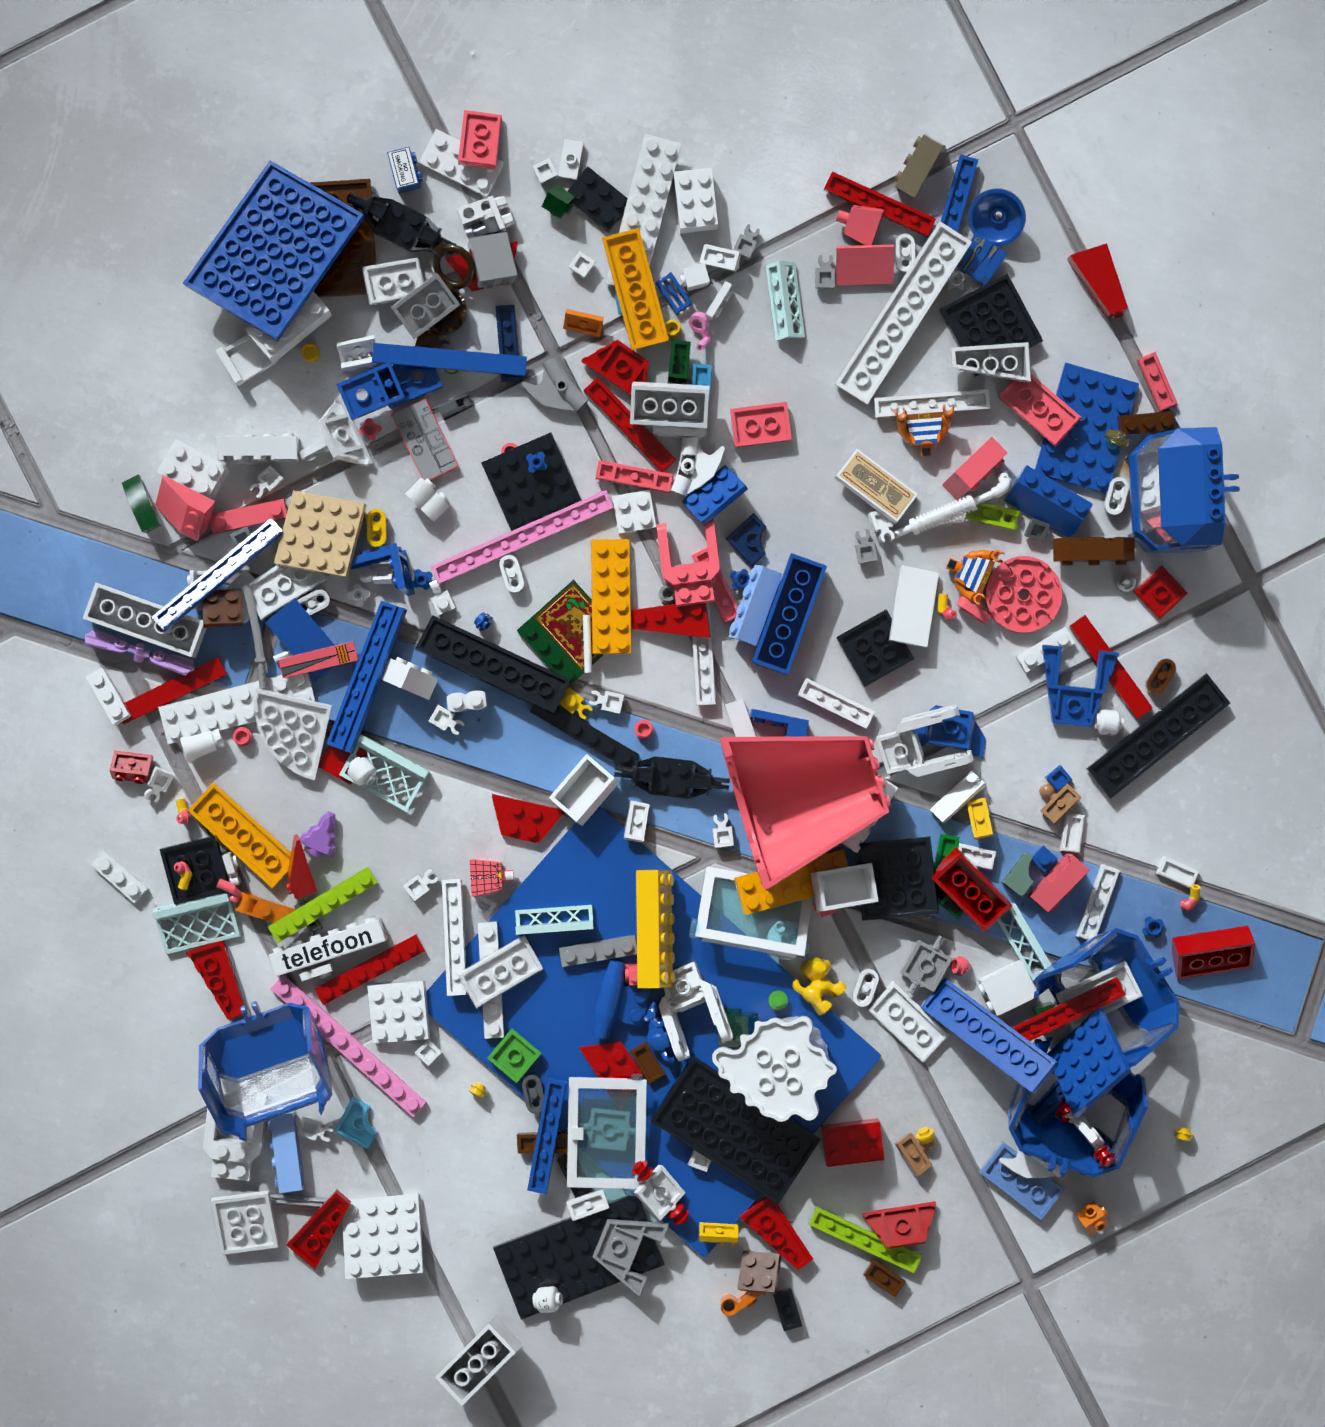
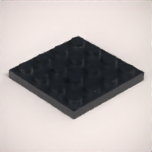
M1008 273L939 310L958 347L1028 342L1030 349L1043 342Z
M551 432L481 462L511 531L581 501ZM543 452L545 454L544 462L547 464L546 470H536L534 473H531L528 470L529 462L526 460V456Z
M931 836L868 842L858 845L861 848L858 853L854 852L856 865L872 863L878 895V902L860 905L862 921L939 914L936 882L932 879L935 870Z

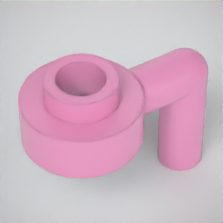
M696 312L690 317L689 326L694 332L701 333L703 339L696 345V348L702 351L711 342L712 338L707 330L709 326L708 317L702 312Z

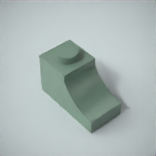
M1025 851L1001 881L1021 897L1024 894L1027 896L1033 888L1032 883L1034 882L1029 876V864L1033 856Z

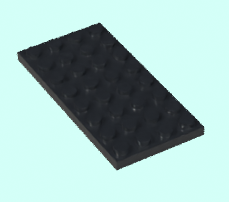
M692 1055L650 1121L770 1200L779 1204L821 1139L790 1118L780 1122L762 1115L758 1107L746 1105V1099L742 1093H732L730 1091L731 1084L729 1080L720 1077L717 1070Z
M634 1193L608 1202V1209L574 1221L569 1217L493 1246L521 1320L540 1313L533 1306V1294L540 1287H556L559 1293H562V1304L621 1282L593 1258V1254L607 1219L648 1222L641 1201ZM646 1236L642 1237L629 1269L638 1274H643L665 1265L657 1242Z

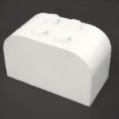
M495 1317L435 1378L463 1406L523 1344Z

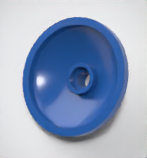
M1002 188L986 190L978 195L970 206L968 214L969 226L974 235L977 232L996 246L1007 245L1016 240L1024 229L1026 223L1025 207L1020 198L1009 190ZM996 212H1001L1002 217L998 218Z

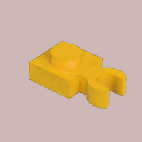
M571 688L566 690L560 702V705L572 714L577 710L579 716L585 720L587 717L583 715L582 711L589 709L592 712L593 710L589 705H582L581 703L584 698Z

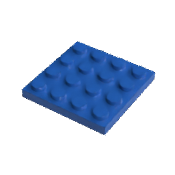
M1100 1008L1094 1011L1079 1027L1075 1028L1047 1053L1059 1064L1054 1073L1071 1113L1075 1117H1080L1132 1072L1106 1013Z

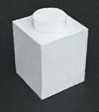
M705 263L683 269V275L680 276L682 286H686L687 291L710 285Z

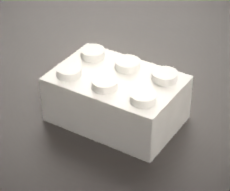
M712 168L674 172L680 234L718 230Z
M175 439L157 470L159 474L212 500L230 471L225 466Z
M586 754L549 798L578 824L583 826L620 782Z
M872 863L810 873L817 911L878 902Z

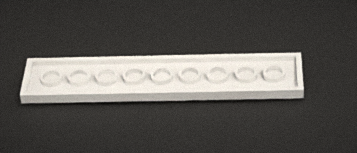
M939 221L835 383L836 386L868 405L972 241Z

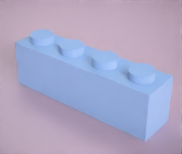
M755 565L750 572V580L743 591V599L737 607V615L735 621L730 626L729 637L756 646L782 577L781 573L760 565Z
M292 1111L267 1120L268 1130H271L272 1138L269 1141L270 1149L274 1150L272 1166L273 1169H276L277 1173L274 1182L275 1187L279 1189V1193L300 1191L305 1187L299 1135H297L296 1112Z

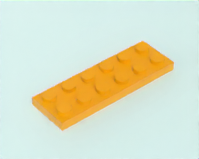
M639 228L602 237L632 351L669 341Z
M591 539L592 654H631L629 539Z
M215 782L187 810L213 835H217V838L271 888H274L288 873L291 852Z
M844 849L819 856L769 889H763L758 872L735 877L734 881L743 916L814 897L810 873L848 867Z

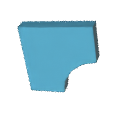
M352 1097L334 1132L369 1149L378 1132L371 1126L368 1120L370 1105Z

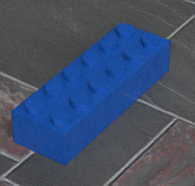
M793 553L790 554L751 663L784 675L789 674L824 577L826 565Z

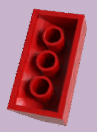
M958 847L942 860L932 877L936 884L984 932L1013 906L1008 898Z
M1238 926L1172 937V955L1177 980L1253 968L1255 941L1249 926Z

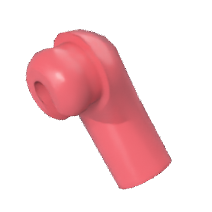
M223 879L219 880L217 888L231 893L229 900L238 903L239 899L242 898L240 890L233 883Z

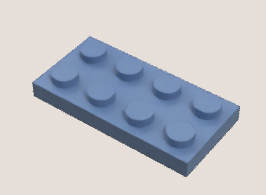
M1002 1141L979 1172L1042 1220L1064 1192V1189L1049 1177L1024 1178L1000 1163V1158L1013 1159L1017 1155L1014 1149Z

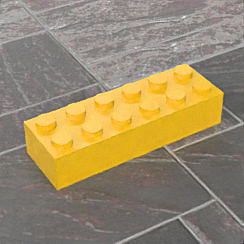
M636 870L637 988L673 987L675 982V973L673 972L675 954L672 952V944H674L675 940L674 933L672 932V925L674 924V914L672 913L674 877L671 874V870Z

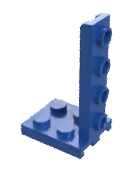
M395 543L379 547L377 551L360 552V555L353 557L350 570L389 560L390 567L395 573V577H393L395 588H398L399 591L407 596L415 595L406 550H402L401 546L398 547Z

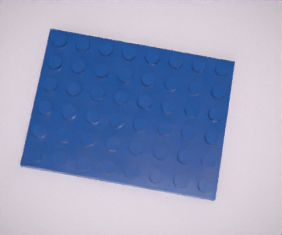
M270 160L183 284L274 340L279 341L365 216Z

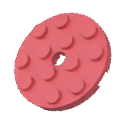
M1030 556L1013 557L998 565L989 576L985 587V597L987 598L985 602L992 618L1003 628L1017 633L1034 632L1045 627L1057 615L1062 603V586L1058 576L1044 561ZM1021 589H1025L1029 594L1026 600L1019 598L1018 593Z

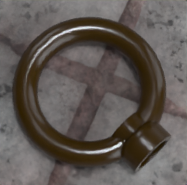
M444 241L432 249V252L435 254L433 258L434 273H438L446 286L449 285L455 289H462L472 283L476 274V266L473 257L466 249L458 245H446ZM449 252L461 255L467 262L468 274L462 281L448 279L441 270V259Z

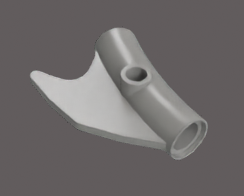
M558 357L551 358L542 364L544 372L540 384L534 385L522 382V386L528 393L545 407L579 412L589 401L569 378ZM560 385H565L563 389L559 388Z

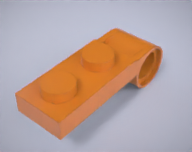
M241 891L242 898L239 899L235 910L273 923L296 910L295 908L266 900Z
M746 1291L737 1299L731 1294H726L720 1301L721 1311L726 1316H732L746 1306L748 1308L757 1302V1297L761 1294L764 1296L767 1293ZM727 1301H732L735 1305L731 1309H726L724 1304Z

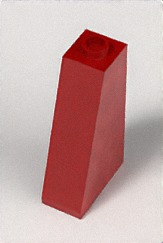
M1108 244L1071 254L1067 259L1068 263L1105 317L1112 316L1113 319L1124 316L1128 306Z

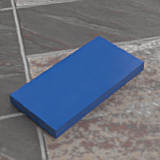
M296 598L265 622L292 655L335 645ZM332 667L311 671L308 674L316 681Z

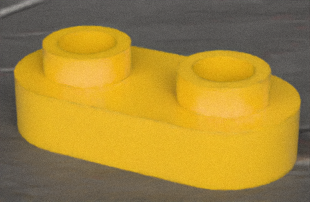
M372 509L367 514V540L373 547H382L387 541V517L380 509ZM375 516H380L379 522H374ZM375 535H380L381 539L375 541L374 537Z

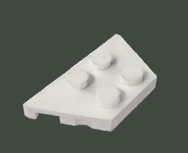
M339 397L318 421L317 426L334 459L370 466L373 461L354 422L350 418L342 398Z

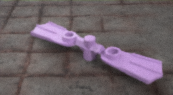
M96 629L85 634V645L117 653L129 651L134 655L133 660L135 662H143L144 658L150 657V661L153 664L184 676L194 670V660L191 658L166 654L161 651L152 653L144 649L142 643H138L136 646H129L125 640L115 638Z

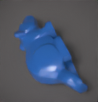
M653 1001L647 1011V1015L644 1017V1021L648 1022L649 1027L648 1044L654 1051L661 1054L667 1064H672L675 1062V1054L663 1018L661 1019L659 1016V1006L657 1002ZM667 1048H669L670 1056H668Z

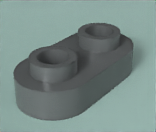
M530 1074L524 1078L522 1088L528 1111L537 1114L542 1110L544 1091L541 1079L537 1075ZM529 1081H534L536 1086L530 1087ZM538 1100L540 1104L538 1106H534L532 1101Z

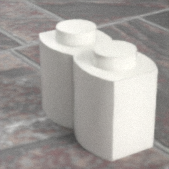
M420 478L405 494L434 522L450 506L447 503L449 499L442 492L438 494L433 489L435 485L428 478L426 480Z
M476 690L467 694H450L447 696L448 710L464 712L468 709H485L488 707L487 693Z

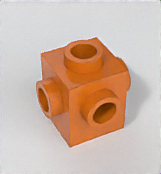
M1095 1201L1086 1204L1080 1211L1075 1213L1090 1236L1098 1231H1102L1109 1224L1106 1218L1108 1213L1102 1205L1098 1207Z

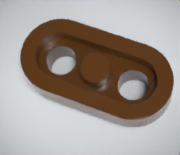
M1162 659L1155 665L1145 683L1149 693L1160 694L1167 687L1176 672V665L1171 659ZM1163 665L1168 667L1167 672L1162 670ZM1153 681L1158 683L1157 688L1152 687Z

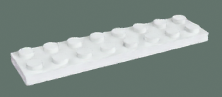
M645 133L619 233L639 228L650 267L682 143ZM609 269L606 284L614 286L611 271Z
M308 672L286 678L279 675L266 679L267 689L264 690L316 702ZM259 681L158 707L167 743H177L181 741L180 738L202 734L210 730L219 729V731L256 722L254 697L256 688H259Z

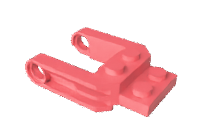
M714 518L705 525L709 562L676 565L675 567H672L667 525L666 523L656 524L662 576L664 582L674 588L676 607L715 602L713 582L721 575Z

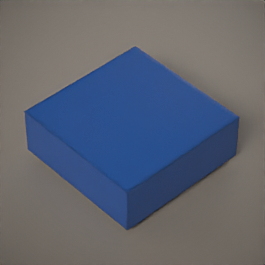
M1058 765L1045 776L1057 792L1073 780L1061 765Z

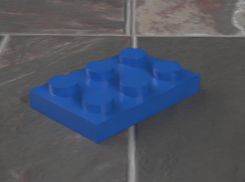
M724 465L711 480L690 493L681 502L705 526L746 492L748 488Z

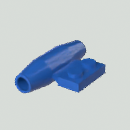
M610 960L602 979L594 1012V1037L608 1039L616 1018H619L624 1023L643 1027L651 989L637 988V985L624 986L625 963Z

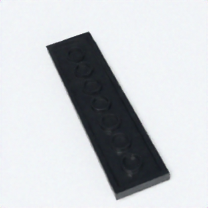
M432 615L415 648L418 652L553 715L571 682L570 679L434 615Z
M1205 673L1089 765L1086 770L1109 799H1111L1231 703L1210 676Z

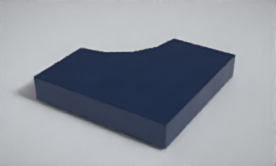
M754 513L726 538L728 543L751 567L766 554L761 545V536L767 526Z

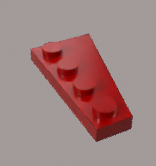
M707 603L676 607V604L631 610L632 629L711 638Z
M224 940L186 952L194 963V967L204 979L206 986L212 992L227 1020L241 1016L240 1007L245 1004Z
M336 1189L287 1242L286 1246L312 1268L316 1269L351 1201Z
M765 1197L739 1215L747 1225L797 1270H800L813 1260L800 1237L774 1201Z

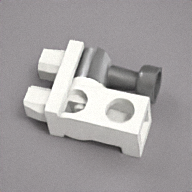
M492 195L486 199L457 208V213L468 240L469 238L485 234L506 232L505 228L514 224L511 213L503 216L499 213V210L508 207L504 196L493 198ZM482 222V226L474 230L470 227L474 223Z

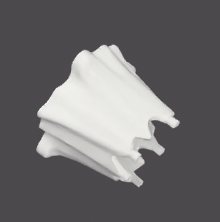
M807 1016L783 1019L772 1018L766 1022L756 1021L755 1030L751 1035L742 1034L740 1036V1049L732 1050L727 1047H719L712 1054L713 1063L719 1068V1076L729 1080L731 1084L730 1091L732 1093H742L745 1096L746 1105L756 1106L762 1115L780 1122L786 1121L794 1114L801 1116L805 1120L815 1119L819 1113L815 1092L820 1089H826L828 1078L837 1071V1066L829 1060L828 1045L821 1038L820 1030L813 1027L812 1020Z

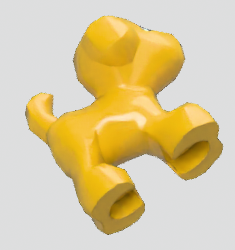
M813 957L808 961H804L800 967L805 977L812 981L811 984L804 988L800 986L799 980H795L792 987L807 1002L811 1003L816 1013L821 1016L832 1006L829 1001H822L821 997L828 993L836 998L843 993L847 986L840 981L834 984L827 978V974L832 967L828 959Z

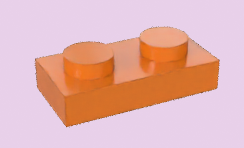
M567 309L563 329L600 337L604 317Z

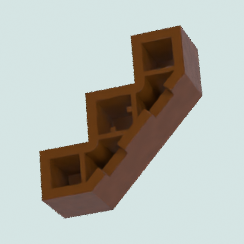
M1134 538L1053 539V562H1061V566H1072L1073 562L1080 561L1088 562L1089 566L1100 565V562L1104 561L1115 562V565H1127V561H1135Z

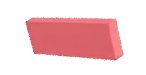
M1156 352L1137 359L1158 411L1162 412L1178 405Z

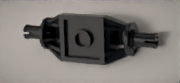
M351 192L347 200L348 204L362 210V214L365 216L364 219L377 236L410 252H432V249L442 241L446 245H456V243L441 237L442 228H438L427 216L393 199L375 197L374 194L370 198L365 199ZM368 212H370V213L373 214L375 217H377V218H378V221H376L373 217H371V216L368 214ZM421 239L430 242L431 245L419 242V240Z
M655 756L640 762L635 760L633 767L615 765V770L623 772H614V777L630 778L633 781L632 787L636 785L651 795L690 799L705 793L709 795L711 788L729 791V785L721 783H730V778L713 777L711 775L712 769L709 768L707 770L691 760Z

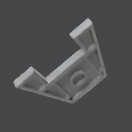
M607 1219L593 1258L640 1297L647 1277L629 1269L642 1237L646 1236L661 1243L669 1223Z

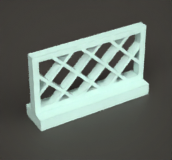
M361 734L353 754H350L339 775L355 783L349 775L345 774L346 769H348V765L353 758H357L356 753L359 747L365 749L368 754V760L372 765V759H383L385 768L378 769L376 772L386 770L389 781L378 783L375 774L376 785H362L360 787L407 812L430 771ZM393 767L399 768L402 777L392 780L389 769ZM414 776L419 779L416 787L408 789L406 778ZM403 779L406 790L395 793L393 782ZM390 783L393 794L385 796L381 793L380 785ZM407 792L409 800L406 806L398 803L396 795Z
M225 892L175 905L170 904L155 908L152 914L157 922L165 954L241 936L232 901L229 900L231 893ZM228 905L229 914L227 917L216 912L219 906ZM207 910L212 913L208 922L198 917L200 911ZM187 914L194 918L190 926L179 921L182 915ZM214 915L224 920L220 929L210 924ZM169 919L175 923L171 931L163 927L162 920ZM195 920L206 925L201 933L191 928ZM226 922L234 926V933L228 934L222 930ZM177 924L187 929L183 938L173 933ZM207 926L217 931L214 938H208L203 935ZM189 931L199 936L196 942L190 943L184 939ZM170 936L180 941L177 947L169 949L167 940Z

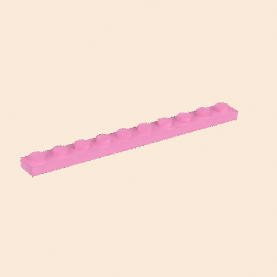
M607 490L437 563L431 566V569L438 584L444 583L614 509Z
M285 974L270 988L286 1004L294 1003L309 1007L322 1036L412 1117L425 1105L426 1101Z

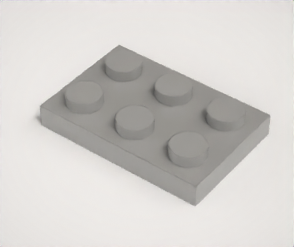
M436 273L390 308L412 338L415 339L460 304L438 273Z

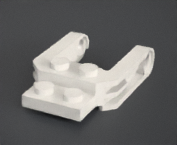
M950 705L902 718L895 732L877 736L876 740L887 774L908 770L914 776L920 777L974 761L971 750L924 760V753L915 730L942 722L943 719L956 715L959 716L958 706Z
M692 962L673 970L675 982L673 987L664 988L665 996L661 999L659 1009L674 1054L679 1061L690 1058V1052L677 1016L678 1012L686 1011L707 1002L713 1023L717 1026L722 1038V1043L732 1040L733 1033L717 987L702 980L697 963Z
M258 1095L256 1110L269 1106V1095ZM207 1108L203 1149L213 1159L211 1177L250 1181L252 1161L264 1152L267 1121L254 1125L252 1142L228 1138L217 1139L218 1127Z

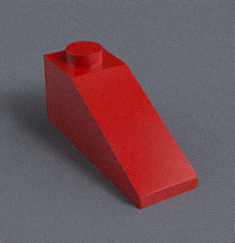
M298 834L293 837L287 873L289 883H286L289 895L293 894L295 899L317 892Z

